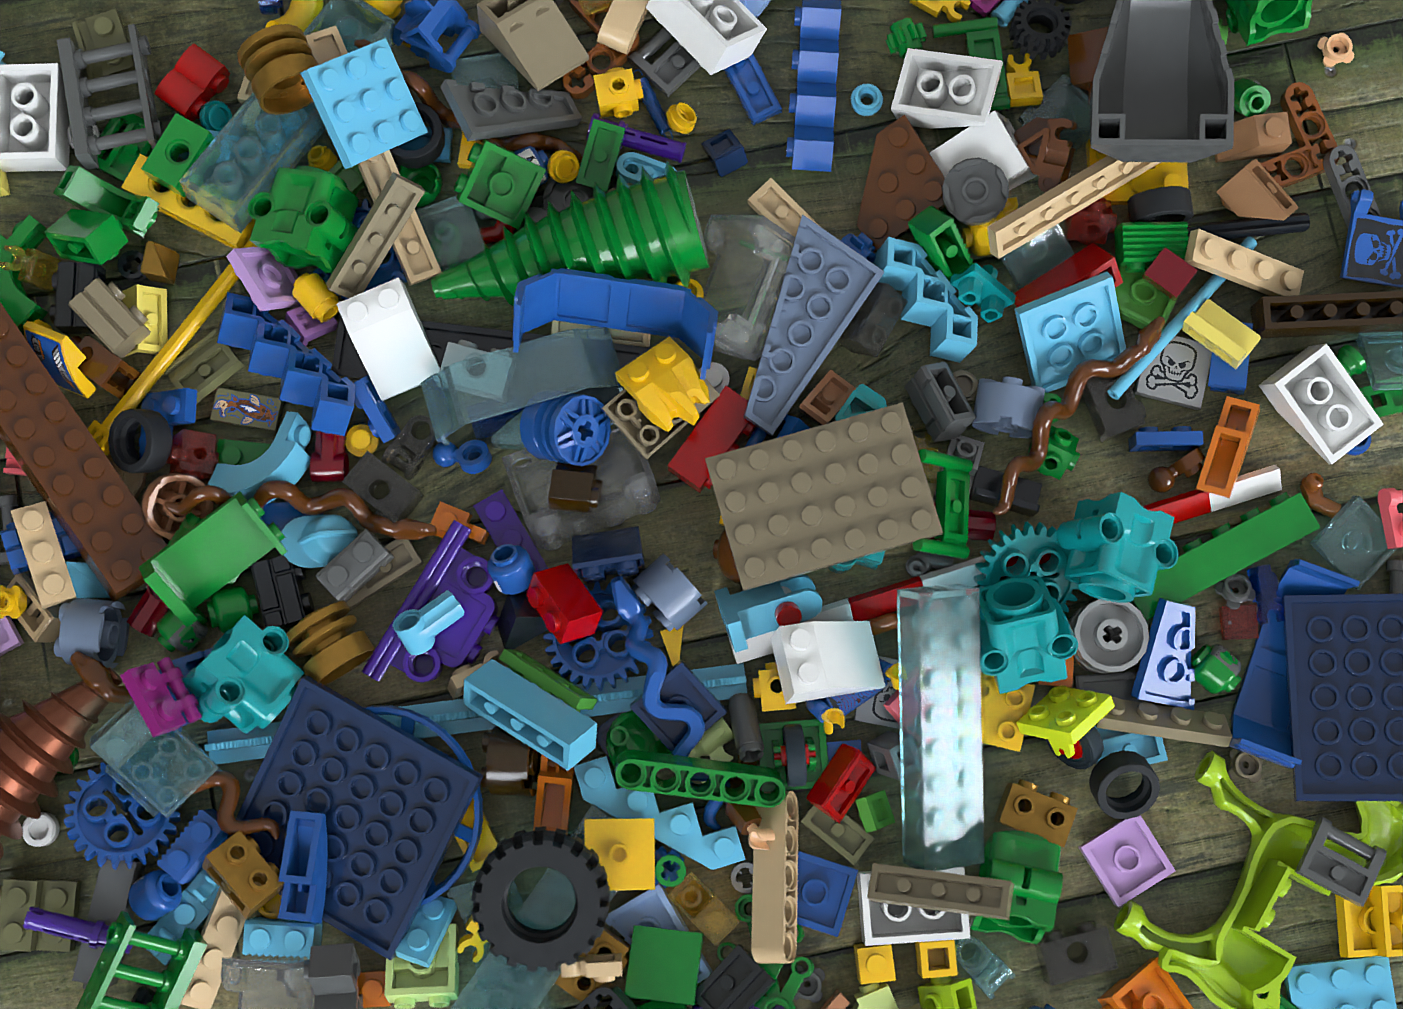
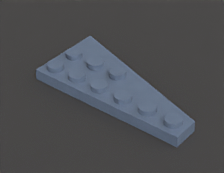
M804 215L800 219L744 413L745 419L770 436L778 428L884 274V271Z

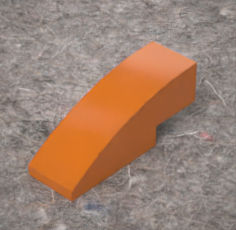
M1229 396L1226 397L1198 480L1197 490L1230 499L1260 413V404Z
M542 754L537 783L533 831L535 827H546L548 831H556V828L566 830V835H568L575 782L574 766L566 770Z

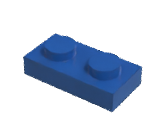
M369 375L355 381L354 403L359 409L363 408L370 419L368 420V426L372 434L376 438L380 437L383 444L395 438L402 431L385 402L381 401Z
M1190 426L1173 427L1171 431H1159L1158 427H1142L1128 439L1129 452L1193 451L1204 444L1203 431H1192Z

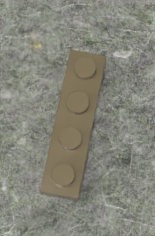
M395 172L392 173L328 279L326 286L330 291L348 299L365 291L423 196L425 190L422 186Z
M1112 697L1115 707L1096 724V728L1222 747H1228L1232 739V734L1224 714L1190 710L1183 707L1156 705L1150 702L1123 700Z
M873 863L867 898L874 902L1009 920L1014 884L1012 881Z

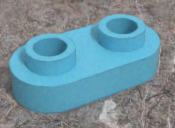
M627 152L618 158L615 173L617 179L619 173L627 184H636L640 182L642 166L652 178H656L665 174L666 163L636 152Z

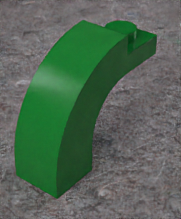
M68 165L53 192L56 196L81 210L113 214L121 222L122 230L144 237L147 230L155 222L159 210L157 207L160 204L148 196L134 195L123 191L80 166Z
M30 215L15 225L9 239L0 234V302L22 335H24L23 325L27 321L42 320L48 313L27 295L22 283V271L26 261L47 237L44 233L47 228Z

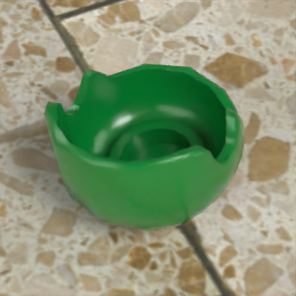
M433 164L422 168L400 166L399 173L401 176L422 186L425 190L415 208L425 207L432 203L439 195L443 186L439 169Z

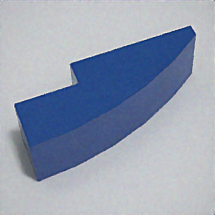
M290 811L278 880L279 882H284L279 919L322 924L328 860L326 814Z

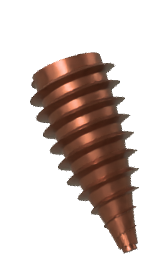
M108 667L113 683L119 686L123 683L121 677L111 667ZM83 680L77 681V684L57 694L50 691V698L35 705H31L22 699L24 711L14 716L8 717L0 713V837L3 835L11 839H21L23 830L19 817L24 815L32 819H39L41 817V809L37 801L39 794L57 797L58 788L53 779L57 771L73 774L74 769L69 756L75 747L86 748L84 735L93 723H98V716L109 704V702L103 699L98 690L90 688ZM0 841V859H1V858L3 857L4 851H3L2 843H1V841Z

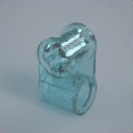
M970 934L968 939H954L956 962L970 975L969 978L990 1000L995 997L994 992L1008 978L1013 979L1016 976L995 953H992L983 942ZM967 943H974L976 945L975 955L971 959H962V947Z

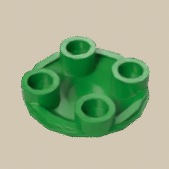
M633 710L619 715L612 722L607 732L606 749L609 759L614 766L617 756L625 750L634 749L671 754L670 750ZM628 763L621 770L627 775H634L638 773L640 767L636 764Z

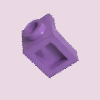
M303 306L286 312L284 319L289 326L301 335L299 341L306 347L309 341L335 331L338 325L334 317L323 323L318 319H313Z

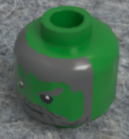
M197 607L193 610L198 620L188 628L170 609L157 622V630L161 634L157 640L168 651L173 652L175 649H178L181 652H190L207 635L208 627L206 623L209 620Z
M1205 644L1191 658V666L1195 669V681L1211 694H1217L1223 690L1229 693L1241 681V677L1238 676L1241 669L1240 661L1221 644L1211 646Z

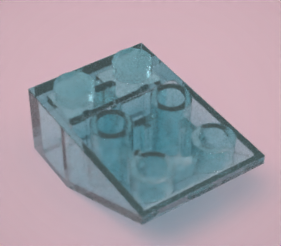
M133 699L90 738V748L166 818L219 769L214 761L182 727L153 738Z

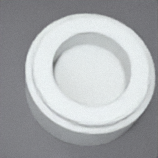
M41 812L39 819L27 817L22 825L23 838L29 845L34 847L50 845L59 835L60 825L57 818L48 812Z

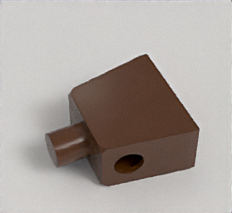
M1109 26L1068 35L1071 83L1075 87L1089 91V106L1093 78Z
M89 335L83 339L80 336H74L70 339L86 357L78 366V369L120 400L142 374Z

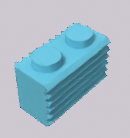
M265 917L247 919L244 924L242 953L245 956L251 954L252 956L258 955L259 957L262 955L266 957L272 955V957L279 956L280 958L292 956L293 958L300 957L302 959L307 957V959H310L311 946L321 945L323 921L322 924Z

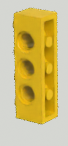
M142 154L139 155L121 186L124 191L134 195L148 196L160 203L157 207L159 212L232 249L243 248L250 239L256 222L248 213V201L239 198L236 202L227 197L228 193L214 184L206 187L198 183L192 191L187 193L185 198L171 190L160 192L162 185L151 180L141 169L148 157ZM200 196V201L197 205L188 207V202L191 198ZM229 210L226 219L216 221V217L221 211Z

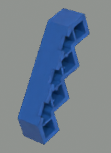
M802 0V6H795L794 26H800L799 49H793L791 69L797 70L796 93H790L789 113H795L793 137H787L786 157H792L793 170L831 172L841 0Z
M227 292L219 324L217 343L250 350L248 372L281 378L279 400L313 407L311 430L345 436L354 409L355 384L347 377L340 378L331 370L332 363L315 348L309 350L299 341L301 335L284 320L277 321L268 313L269 310L259 311L251 297Z

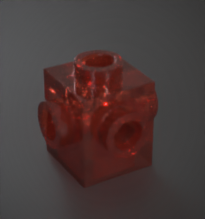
M1102 197L1065 219L1066 239L1077 240L1085 245L1092 243L1105 244L1108 233L1114 232L1117 221V214L1112 212L1111 200H1106Z
M183 429L173 436L171 454L167 460V464H170V473L188 474L200 481L213 474L219 462V454L215 451L217 435Z

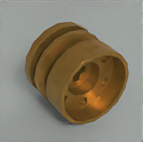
M290 24L273 25L261 29L241 44L237 52L238 62L241 68L244 69L246 78L251 82L252 91L260 108L266 113L275 115L288 114L314 102L301 72L319 64L312 56V49L298 26Z
M338 601L315 610L286 633L289 639V647L298 645L293 650L295 658H302L312 654L313 657L302 667L303 671L307 676L323 685L335 681L358 667L371 657L375 650L364 630L347 634L357 622V619L354 615L344 617L350 611L345 601Z

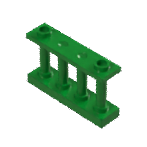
M121 911L117 921L113 922L107 931V943L76 1009H178L208 944L198 930L185 927L181 938H178L176 941L134 931L136 925L128 912ZM128 944L170 954L172 957L167 969L161 973L122 964L120 961ZM113 977L157 987L152 1001L146 1005L105 996Z

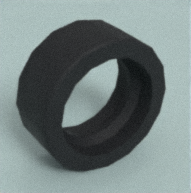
M415 102L423 122H426L432 130L430 142L417 150H404L398 146L390 149L394 162L406 168H422L432 164L441 155L445 146V133L438 114L430 106L420 102Z
M1182 186L1149 189L1133 195L1127 201L1130 222H1186L1194 216L1191 192L1189 188Z
M150 409L122 411L114 419L110 427L108 437L109 451L114 463L123 471L129 473H151L158 471L166 464L171 454V429L167 420L157 411ZM140 423L146 434V448L141 459L137 455L134 444L135 432Z
M1122 750L1105 756L1092 769L1089 779L1090 792L1102 811L1116 819H1130L1148 811L1156 802L1160 791L1158 776L1145 757L1134 751ZM1127 772H1140L1143 777L1140 785L1129 795L1120 798L1108 797L1106 795L1108 785L1117 776Z

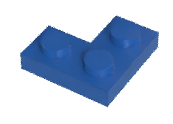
M181 388L148 393L143 399L141 409L159 412L167 420L173 439V426L195 423L197 390ZM142 424L139 438L140 459L146 448V434Z

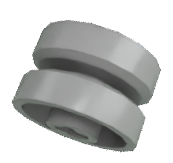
M1098 599L1077 609L1068 621L1078 641V650L1074 654V662L1086 671L1096 674L1124 671L1137 664L1146 653L1149 642L1148 624L1141 611L1130 602L1119 603ZM1104 631H1106L1109 634L1108 642H1106L1103 638V636L1106 634Z

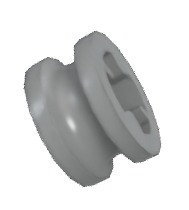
M740 862L731 871L732 885L740 893H752L753 882L750 881V887H743L742 881H736V874H742L740 870L742 868H749L750 874H753V863Z

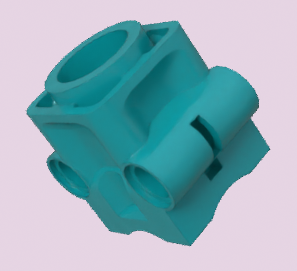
M1122 492L1109 494L1105 498L1096 501L1091 499L1079 500L1074 519L1063 522L1057 530L1058 543L1063 549L1070 551L1064 578L1077 584L1083 593L1111 602L1127 603L1132 602L1134 597L1152 595L1157 571L1172 568L1178 560L1177 546L1170 539L1174 517L1163 511H1149L1143 508L1135 498Z
M1029 576L1005 579L976 591L979 612L967 618L965 630L981 671L986 675L994 676L1000 694L1018 690L1031 682H1054L1067 679L1065 660L1071 658L1076 653L1078 641L1059 601L1051 597L1041 577Z
M244 615L232 629L225 632L213 645L210 654L185 676L182 681L186 688L198 697L197 701L199 704L197 708L202 715V721L213 723L225 716L243 733L247 734L256 726L264 729L288 705L298 687L296 683L305 672L284 654L289 647V639L283 629L277 626H269L261 630Z

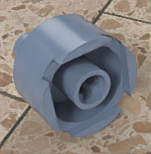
M1003 377L1002 382L985 378L979 379L973 410L976 419L972 422L973 428L994 435L1004 432L1010 433L1009 437L1032 438L1033 423L1036 414L1043 406L1045 389L1038 386H1022L1023 380L1015 377Z
M663 553L633 579L635 584L631 588L647 607L652 603L657 608L652 614L669 632L674 628L678 631L708 603L701 598L702 595L679 568L673 567L669 562L670 559Z
M77 598L70 603H63L59 609V620L61 622L59 637L54 643L56 657H62L66 664L73 666L70 656L74 652L80 651L99 661L107 668H115L118 663H113L116 656L124 655L129 636V624L126 622L128 618H122L120 609L126 610L124 605L119 601Z

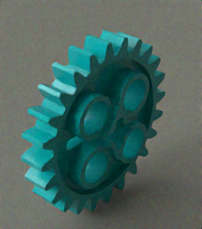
M1026 521L1023 531H1020L1012 524L1010 535L1007 536L1000 530L999 536L1001 540L998 543L991 539L988 540L992 550L990 552L981 550L980 554L985 558V562L975 563L978 571L982 572V574L973 577V580L978 585H981L975 589V592L980 588L994 585L1005 579L1039 576L1043 579L1046 586L1051 585L1049 590L1051 597L1059 601L1063 611L1069 612L1065 603L1067 600H1078L1072 593V590L1079 588L1077 584L1064 578L1070 551L1063 549L1058 543L1057 529L1054 526L1047 530L1046 526L1039 522L1034 530L1033 526ZM1051 553V557L1046 563L1039 564L1043 555ZM1018 556L1016 564L1006 567V563L1011 557Z

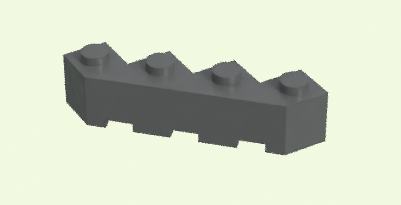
M353 943L311 946L310 960H305L304 979L305 982H310L315 994L314 1009H364L362 994L358 995L357 977L361 974L360 961Z

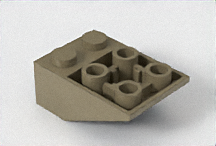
M483 0L477 4L479 30L537 91L589 60L588 53L553 0Z
M706 378L704 381L708 387L710 402L707 404L695 403L698 414L720 396ZM625 389L601 408L645 460L688 424L685 420L674 417L672 419L673 427L669 432L651 423L639 410L637 401Z

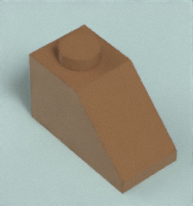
M1287 112L1253 115L1234 122L1233 148L1216 154V163L1280 156L1292 144Z
M1256 158L1216 191L1221 197L1222 204L1228 210L1241 217L1284 221L1299 208Z

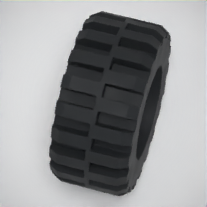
M535 827L534 831L526 832L524 829L515 832L513 837L502 840L497 844L492 853L488 854L475 879L476 882L471 896V901H473L471 913L473 922L478 924L479 929L477 933L481 941H488L491 945L489 951L496 958L501 954L507 958V965L516 968L517 964L527 966V972L537 973L538 967H547V972L558 970L560 964L572 965L578 961L580 954H587L594 947V941L597 937L601 936L605 928L606 918L608 917L610 886H608L605 867L601 866L598 861L599 856L593 848L589 850L584 845V840L578 836L572 838L566 835V830L556 828V831H548L546 827ZM532 867L552 868L562 873L571 882L575 893V906L570 917L562 925L545 930L530 928L518 921L510 911L508 905L509 887L514 878L525 869Z

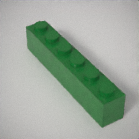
M1285 492L1268 501L1271 505L1270 508L1260 512L1258 507L1239 516L1242 523L1231 527L1228 522L1211 531L1213 538L1202 543L1201 539L1198 538L1182 546L1184 553L1178 556L1177 563L1172 568L1157 571L1152 595L1134 597V600L1130 603L1141 611L1145 620L1154 617L1159 598L1182 602L1321 527L1301 492L1291 497Z

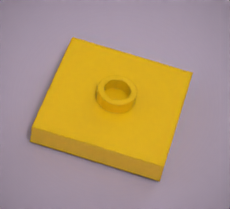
M654 818L584 819V845L589 850L593 848L599 856L598 861L601 866L605 867L610 890H655Z

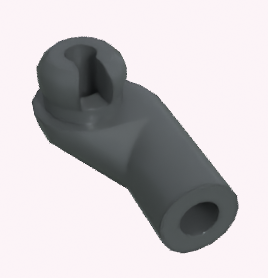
M918 552L907 560L905 568L910 576L917 577L926 574L932 569L939 570L952 566L954 557Z

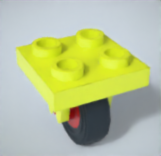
M1056 686L1041 701L1032 706L1016 723L1020 734L1046 739L1051 751L1066 765L1075 769H1087L1101 758L1104 751L1103 740L1095 725L1115 706L1111 695L1091 690L1069 688L1067 686Z

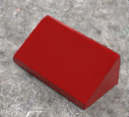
M842 744L806 798L811 804L840 824L877 767L859 749Z

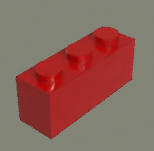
M1094 243L1088 245L1015 292L1016 308L1106 271L1113 276L1116 288L1123 281L1115 257Z
M725 386L720 396L715 399L667 465L668 471L699 493H701L704 487L710 490L712 482L705 458L740 449V446L736 444L743 434L749 436L756 427L744 418L748 400L728 386Z

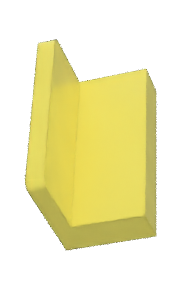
M134 285L122 291L126 295L122 301L128 308L135 305L148 318L144 325L151 332L141 343L135 345V348L125 357L137 352L157 355L168 341L167 289Z
M1210 299L1206 300L1196 313L1193 311L1185 319L1182 328L1185 333L1234 369L1239 367L1261 339L1260 335Z

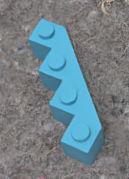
M608 756L574 766L583 800L618 819L654 818L656 840L711 870L746 860L735 825L702 835L693 802L660 812L655 793L628 790L623 787L618 789Z

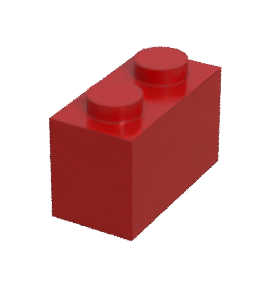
M568 563L533 573L526 594L529 604L537 610L544 620L548 631L553 633L560 644L595 634L603 611Z

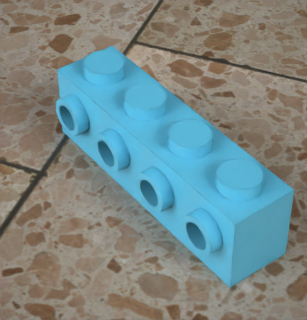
M491 659L464 679V705L566 770L571 769L595 749L597 722L497 661Z

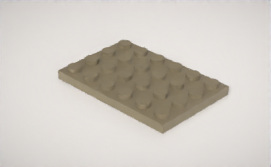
M903 402L705 458L743 591L907 545L922 538L928 539L942 535L943 533Z

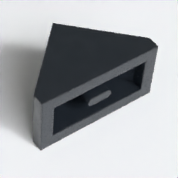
M527 592L507 595L497 625L504 649L513 650L548 630L540 614L529 604L526 596Z

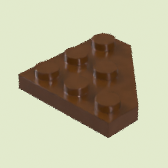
M905 115L877 133L857 220V226L861 233L863 232L873 241L872 245L876 248L873 251L875 253L888 237L898 239L910 231L908 222L928 206H934L939 210L945 207L942 198V186L945 176Z

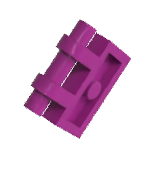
M170 657L163 658L157 662L162 674L158 672L154 662L128 669L120 675L153 738L183 726L186 721L181 713H184L189 724L202 718L197 708L199 702L194 694L190 695L182 681L184 675L181 669L174 666ZM167 686L170 687V689H171L172 693L174 694V696H175V698H176L177 701H174V699H173L172 695L170 694V692H169Z

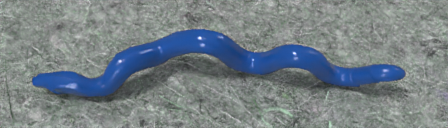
M617 576L611 580L615 607L618 614L631 625V629L626 636L625 648L631 657L646 663L648 666L642 694L643 706L651 716L657 719L682 721L687 724L688 730L674 748L672 755L688 757L705 732L703 717L692 706L663 703L661 701L660 692L666 677L667 658L659 648L644 642L649 624L646 617L642 614L641 602L624 578ZM699 772L694 774L691 780L707 781L709 776L706 773ZM730 779L725 783L728 788L731 786ZM709 800L703 812V821L711 829L720 830L721 826L716 820V814L723 802Z

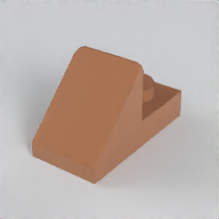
M830 370L803 400L799 410L819 426L832 423L839 410L856 388Z

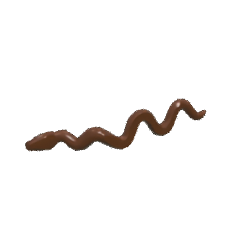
M366 39L354 41V46L357 48L372 44ZM400 70L407 87L417 94L423 104L430 106L438 114L442 124L450 128H461L453 111L443 105L426 80L414 72ZM540 133L518 134L503 139H487L512 152L527 146H532L535 150H551L553 153L559 150H567L577 157L579 166L583 158L579 151L570 147L563 140ZM475 140V142L481 144L482 140Z
M1159 316L1139 332L1136 344L1126 348L1114 359H1089L1078 364L1069 375L1061 402L1048 401L1043 404L1036 414L1033 423L1030 453L1028 456L1018 455L1014 457L1004 471L1000 500L993 510L995 515H1003L1010 510L1021 471L1031 473L1043 464L1048 452L1049 432L1053 420H1066L1075 413L1090 378L1119 377L1127 372L1136 362L1149 354L1153 346L1160 339L1162 328L1165 325L1163 317Z
M275 480L263 483L252 496L262 508L271 499L280 498L287 501L297 511L307 515L322 514L344 506L350 510L364 529L398 540H419L426 536H435L437 534V529L432 524L408 518L393 522L384 516L374 514L361 496L348 488H336L323 495L310 498L305 496L296 485L287 481ZM204 485L193 489L181 502H165V507L173 514L181 515L190 512L203 501H213L221 506L233 496L218 486Z
M76 651L70 656L72 665L87 686L98 690L105 701L125 705L124 726L132 737L145 741H165L174 745V751L167 768V777L171 787L183 794H195L211 787H221L223 795L217 812V823L222 831L232 836L239 830L243 835L269 831L274 840L279 838V824L273 819L263 817L245 821L235 819L234 813L241 791L240 782L234 774L225 770H215L196 777L186 776L185 767L191 752V739L184 729L178 728L153 738L126 686L115 685L107 667L80 651Z

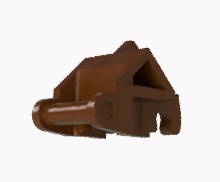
M1036 117L1014 133V137L1019 143L1017 148L1032 173L1039 175L1038 186L1043 192L1049 191L1069 178L1076 149L1073 148V142L1062 140L1061 133L1067 128L1076 130L1078 124L1065 118L1044 119Z

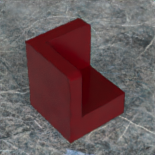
M1164 248L1146 270L1143 279L1175 301L1198 270L1169 249Z

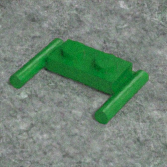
M997 17L932 25L933 38L966 34L965 41L968 56L1001 60L1003 62ZM1004 63L990 111L1010 109Z
M920 449L918 453L922 463L943 467V471L937 472L936 511L943 533L934 537V539L941 541L922 538L913 542V548L915 551L967 559L970 554V549L966 546V542H968L969 472L973 468V462L962 457Z

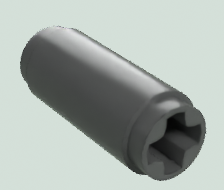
M738 693L729 699L728 705L736 750L742 761L755 762L761 759L764 754V744L755 702L752 700L751 695Z

